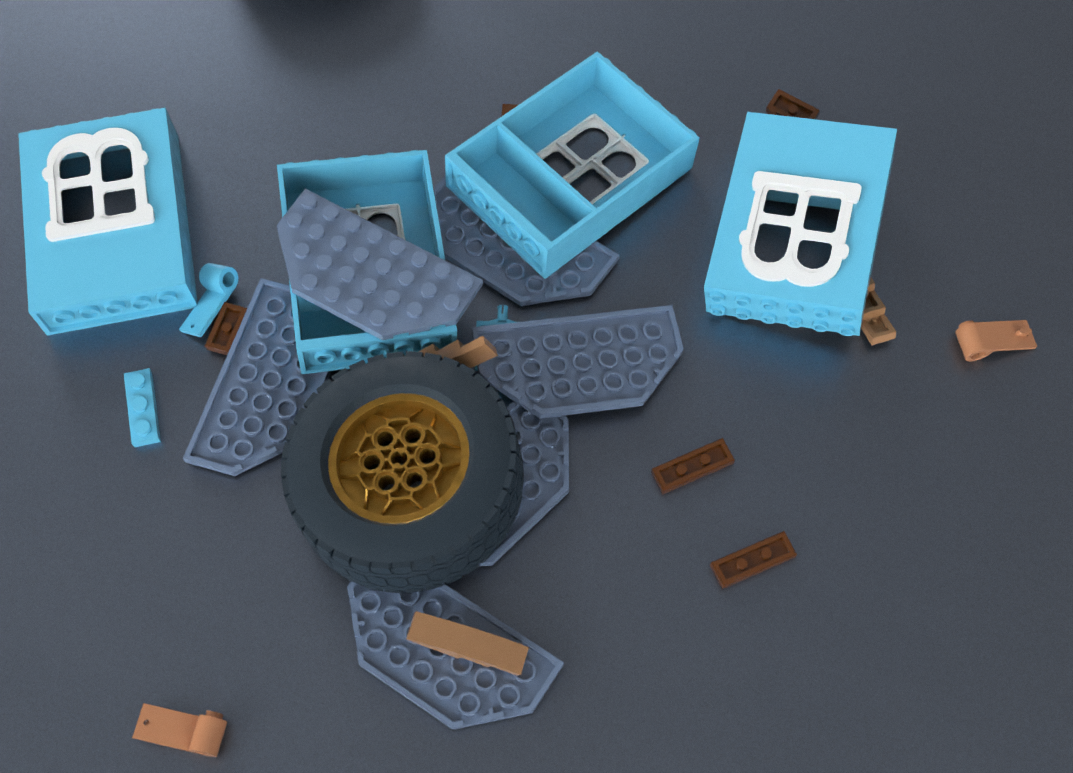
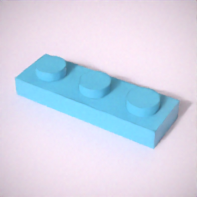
M150 368L124 373L132 445L139 447L161 442L152 371Z

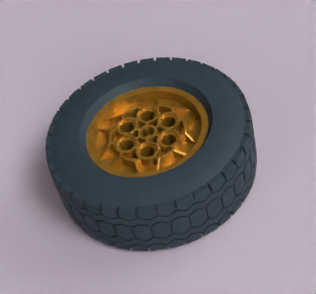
M403 351L387 353V358L383 354L367 358L368 363L361 360L349 366L351 371H347L344 368L332 376L333 381L330 379L326 380L316 389L318 394L313 392L303 404L304 408L301 407L294 418V425L291 424L286 436V442H284L281 461V481L287 506L293 520L315 553L334 571L356 584L390 593H403V591L406 593L422 592L424 588L428 591L442 587L445 582L450 584L462 578V574L466 576L478 568V563L481 562L483 564L494 553V549H498L506 538V533H509L518 514L523 493L524 469L513 420L506 405L494 388L482 376L476 374L474 370L464 364L460 365L458 361L445 356L442 358L441 355L425 353L424 356L422 352L406 351V356H404ZM414 438H420L416 443H409ZM392 441L390 445L382 446L385 442ZM428 458H435L434 461L429 464L424 463V461ZM380 464L376 469L369 470L372 465ZM416 481L422 482L421 485L418 487H411V485ZM389 484H394L392 489L387 491L383 490L385 486Z

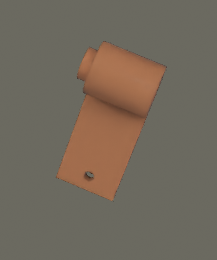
M969 320L961 323L955 331L965 360L969 362L983 359L993 351L1027 350L1037 347L1027 320L974 322Z
M143 703L132 738L201 755L217 757L227 721L222 720L223 714L207 710L205 715L196 716Z

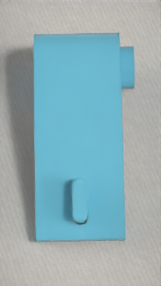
M207 263L201 268L199 280L207 290L179 330L182 333L198 337L203 336L221 310L224 302L227 301L238 284L239 277L234 268L213 263Z

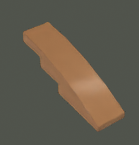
M870 277L861 329L871 345L895 339L896 330L885 315L886 307L874 291L875 282Z
M484 336L466 345L456 340L441 349L431 344L419 351L424 356L425 353L441 355L442 358L445 356L469 368L498 356L496 348Z
M417 611L414 613L406 640L452 657L464 658L486 667L492 666L516 676L522 673L529 649L525 645L500 636Z

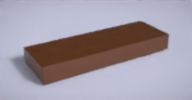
M721 438L651 469V473L662 494H665L732 465L735 459L724 439Z
M782 531L711 562L710 566L721 588L724 589L796 558L797 554L785 531Z

